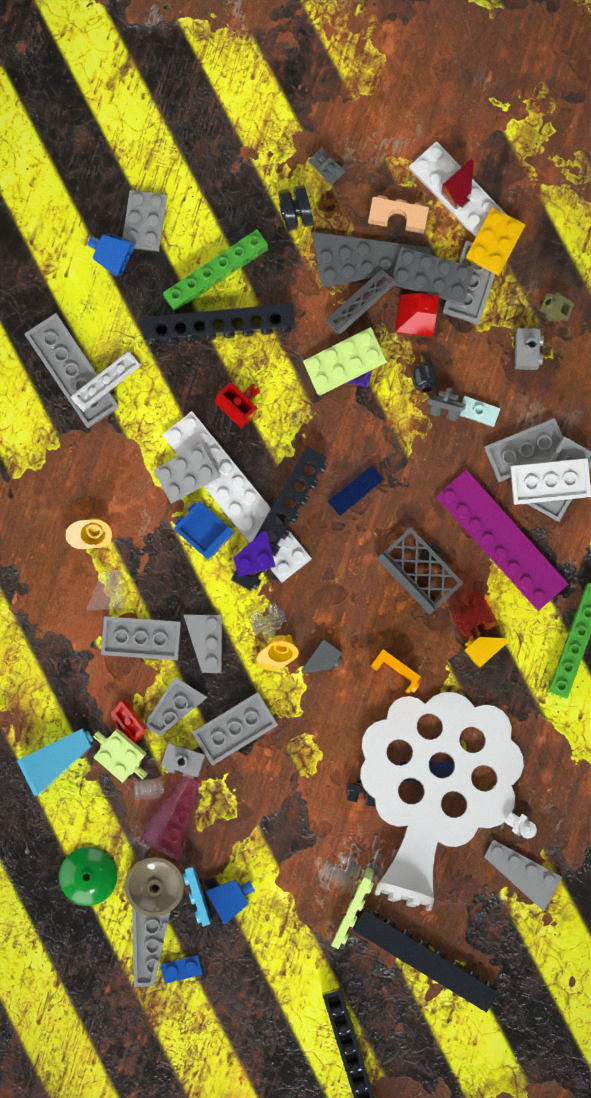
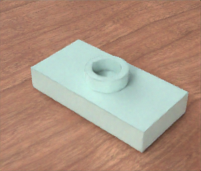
M464 396L462 403L466 404V408L461 412L460 416L494 427L500 408Z

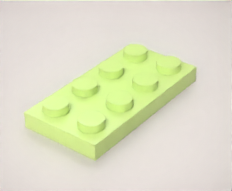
M370 327L304 360L303 363L317 394L320 396L387 363V360L373 329Z

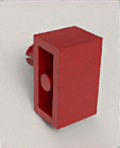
M230 382L217 394L215 403L242 429L256 415L258 408L251 400L260 394V390L258 387L254 389L256 385L251 384L242 393Z

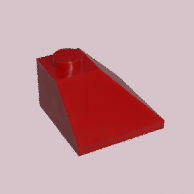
M423 293L400 295L395 332L433 337L439 296Z

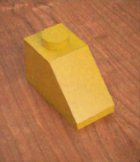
M472 637L465 644L467 648L464 652L478 667H481L509 641L507 638L478 637L475 640Z

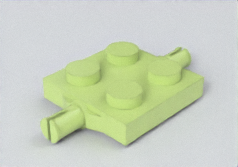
M118 728L108 738L99 731L95 733L93 738L99 741L101 746L100 750L93 757L122 783L134 772L142 780L146 777L148 773L140 767L141 760L147 754Z

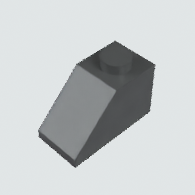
M323 640L301 672L306 674L331 670L333 666L337 668L343 660L340 657L342 652Z

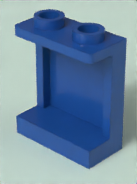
M201 501L198 503L194 502L187 509L189 513L185 517H179L174 523L176 525L174 529L209 561L231 538L234 531Z

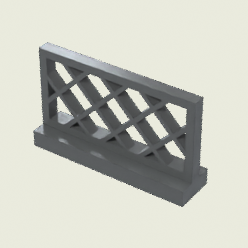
M411 527L377 558L429 615L463 584L458 576ZM410 533L416 538V547L405 546V538ZM403 540L402 546H397ZM418 541H419L424 547H418ZM394 548H402V560L393 559L389 553ZM405 548L416 549V560H404ZM418 549H427L429 551V561L418 560ZM432 556H433L437 561H431ZM404 562H415V574H408L404 571ZM418 562L429 563V574H417ZM431 563H440L443 566L442 575L431 574ZM417 576H429L428 588L418 586ZM431 576L442 577V588H431ZM444 577H453L458 584L453 588H444ZM430 590H442V599L436 604L430 598ZM444 590H448L449 592L444 596Z

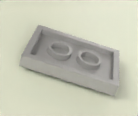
M130 190L123 238L135 241V249L160 251L167 195Z
M200 443L153 470L171 504L221 477L204 443Z

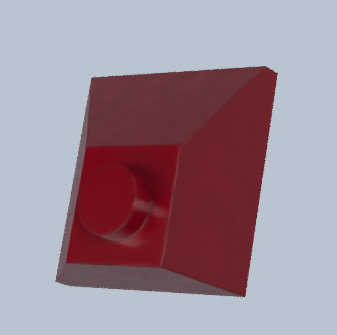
M472 159L443 183L441 195L455 210L459 207L464 208L470 202L474 166Z

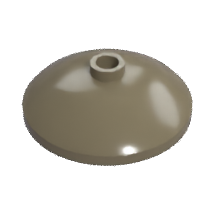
M147 858L138 862L128 873L125 882V892L130 905L137 912L150 917L163 916L175 909L184 891L181 873L174 864L162 858ZM157 885L159 887L158 891L153 892L151 890L152 886Z

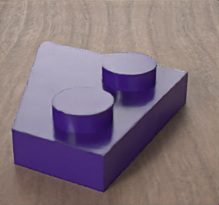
M266 531L259 534L233 558L238 577L276 567Z

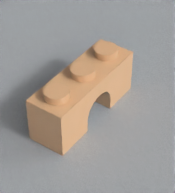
M378 195L372 199L368 223L387 227L390 216L401 214L406 219L405 230L424 234L429 207H425V204L418 202L409 204L402 199L388 200V197Z

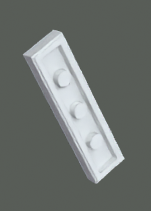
M127 351L71 396L72 400L84 412L136 371L141 364Z

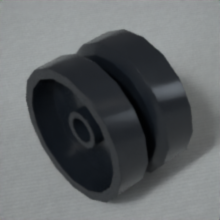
M304 184L294 187L295 199H292L288 189L278 191L279 207L288 232L298 229L297 217L300 218L303 227L314 225L310 202Z

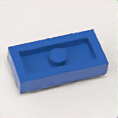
M199 955L160 964L165 984L203 974Z

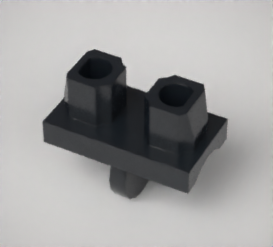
M357 777L356 782L362 784L360 777ZM347 784L348 801L357 803L359 793L367 794L365 805L375 807V799L362 786Z

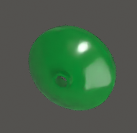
M83 847L77 849L65 858L60 867V886L64 894L74 903L84 906L99 904L106 900L115 889L117 883L115 863L107 853L98 848ZM84 874L90 875L89 881L84 880Z

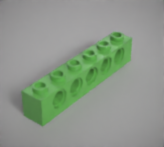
M256 229L163 292L165 300L174 313L263 254L268 250V244Z
M590 583L585 585L547 693L563 699H568L591 635Z

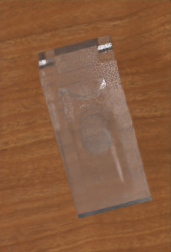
M160 778L134 781L135 801L161 798V794L164 793V783L160 782Z

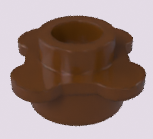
M327 197L323 203L318 205V210L325 214L324 217L326 219H331L332 215L339 213L341 209L333 197Z

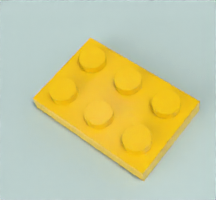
M491 208L465 259L499 276L526 224Z

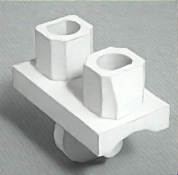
M512 812L509 814L505 822L513 827L512 831L518 836L522 835L524 838H532L536 835L537 828L535 824L530 822L525 815L522 814L518 817Z

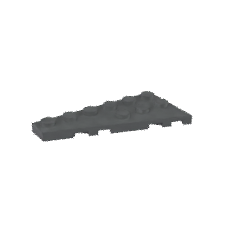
M312 232L322 288L370 280L381 269L389 276H392L401 247L432 255L431 248Z

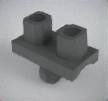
M323 148L308 160L331 186L345 174V171Z
M450 387L447 388L446 392L440 391L439 396L433 395L432 398L428 399L427 403L431 405V415L441 416L443 409H447V419L452 421L459 419L461 412L466 408V404L457 401L458 395L453 394V388Z

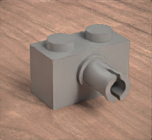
M517 328L514 369L537 370L539 365H542L543 354L540 353V346H543L544 336L540 335V329Z
M168 743L161 766L165 767L164 771L175 774L177 770L183 772V777L194 779V776L199 777L206 755Z

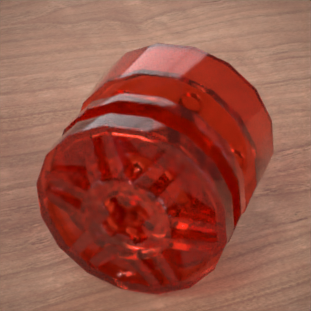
M479 590L467 596L468 606L461 600L458 601L461 610H458L455 604L449 606L455 625L468 641L473 639L470 630L477 637L480 635L479 625L486 631L498 625L490 606Z

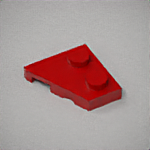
M127 700L121 701L111 713L116 729L118 728L135 744L149 729Z

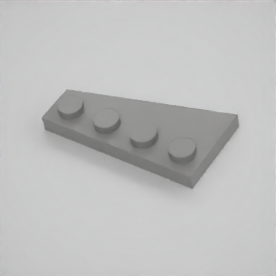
M132 908L134 987L154 986L170 912L163 916L150 917Z

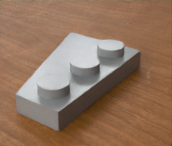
M184 615L202 673H222V615Z
M174 677L145 722V725L151 731L161 736L208 697Z

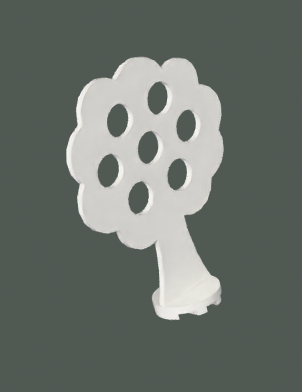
M443 692L435 695L426 704L418 698L411 696L401 697L394 701L389 708L387 720L375 722L366 730L362 738V751L365 761L360 773L363 788L375 799L376 810L385 822L397 827L407 826L404 839L392 864L377 884L376 896L382 892L388 895L387 900L395 902L403 899L406 900V906L416 907L422 904L427 905V911H431L434 903L433 864L437 843L439 842L449 847L464 845L474 837L478 827L492 828L501 825L513 811L515 794L512 785L521 776L524 767L523 755L519 747L511 740L512 727L509 718L499 708L490 705L474 708L473 704L466 697L452 692ZM433 714L441 720L442 732L438 738L427 740L420 736L417 731V722L422 715ZM475 727L484 734L485 745L482 750L476 753H469L461 747L459 738L465 728ZM397 739L404 740L411 746L413 751L412 758L406 765H395L388 759L386 754L387 747L392 741ZM444 752L452 757L455 766L453 773L449 777L437 778L430 772L429 760L435 753ZM481 765L491 767L497 776L495 787L487 792L476 789L471 781L473 770ZM414 778L423 785L424 796L419 803L414 805L407 804L400 799L398 787L404 779ZM451 791L462 794L467 802L465 813L457 818L447 816L441 808L443 796Z

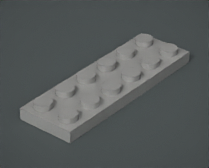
M56 313L25 333V336L87 429L119 408L109 392L84 412L72 400L71 396L96 377L97 373Z

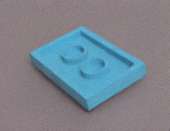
M195 866L187 867L183 878L185 884L190 885L191 888L189 897L191 903L196 904L197 907L195 912L197 922L202 923V926L209 925L212 919Z

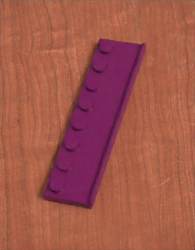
M467 470L436 496L438 501L537 612L568 585L565 579Z

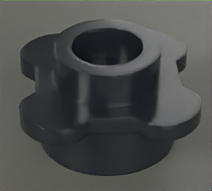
M426 542L436 554L440 552L438 545L431 546ZM422 549L419 559L429 561V551ZM432 556L431 561H437V560Z

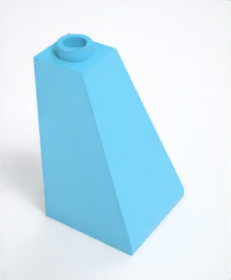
M80 729L17 760L34 796L45 792L92 747L91 742L93 738L89 731L85 732L84 729Z

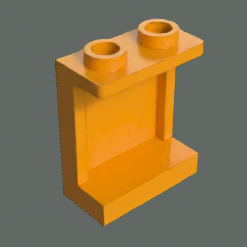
M384 649L370 666L377 671L382 663L385 662L411 682L405 690L406 693H410V691L414 693L421 684L419 681L421 676Z

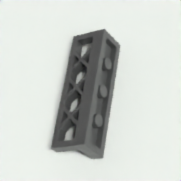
M381 269L326 319L332 331L336 334H341L396 284L395 280Z

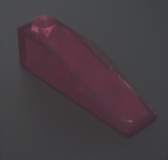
M185 775L148 822L139 842L179 861L187 845L188 837L186 833L188 825L192 823L190 815L192 808L196 804L200 783Z

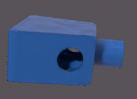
M107 233L103 234L101 239L91 236L87 246L95 250L93 260L113 275L120 276L126 268L136 242Z
M235 879L211 888L206 893L223 923L226 924L249 904L246 896L254 892L255 889L250 880L239 886Z

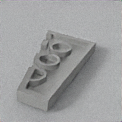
M492 840L484 857L541 910L545 911L562 877Z

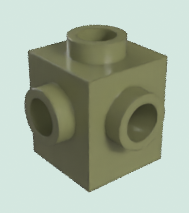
M556 292L555 295L546 294L540 311L546 315L548 320L554 322L557 320L568 321L574 303L561 293Z

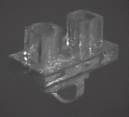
M276 603L267 607L269 612L267 616L262 617L260 611L250 614L252 621L250 623L255 634L263 632V635L271 633L272 637H275V631L281 629L280 624L287 621L283 610H280Z

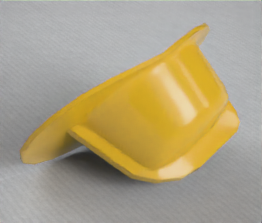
M90 518L72 523L66 530V539L72 547L77 549L99 548L106 546L110 542L112 531L106 522L99 518Z
M289 634L287 636L278 635L273 637L269 645L258 654V665L265 670L275 671L297 658L299 651L294 645L292 636Z

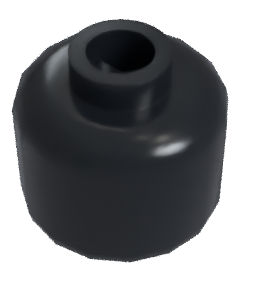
M421 363L416 365L415 369L411 372V379L416 390L421 393H428L435 389L438 379L433 366Z

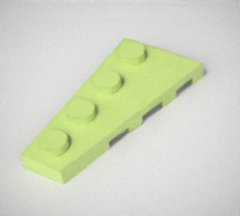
M366 868L363 881L359 883L354 895L355 897L351 900L346 912L347 914L343 917L331 946L339 949L341 943L345 945L349 936L346 932L349 926L353 928L357 920L355 914L357 910H362L366 901L363 897L365 893H370L374 885L371 882L374 873L373 869Z

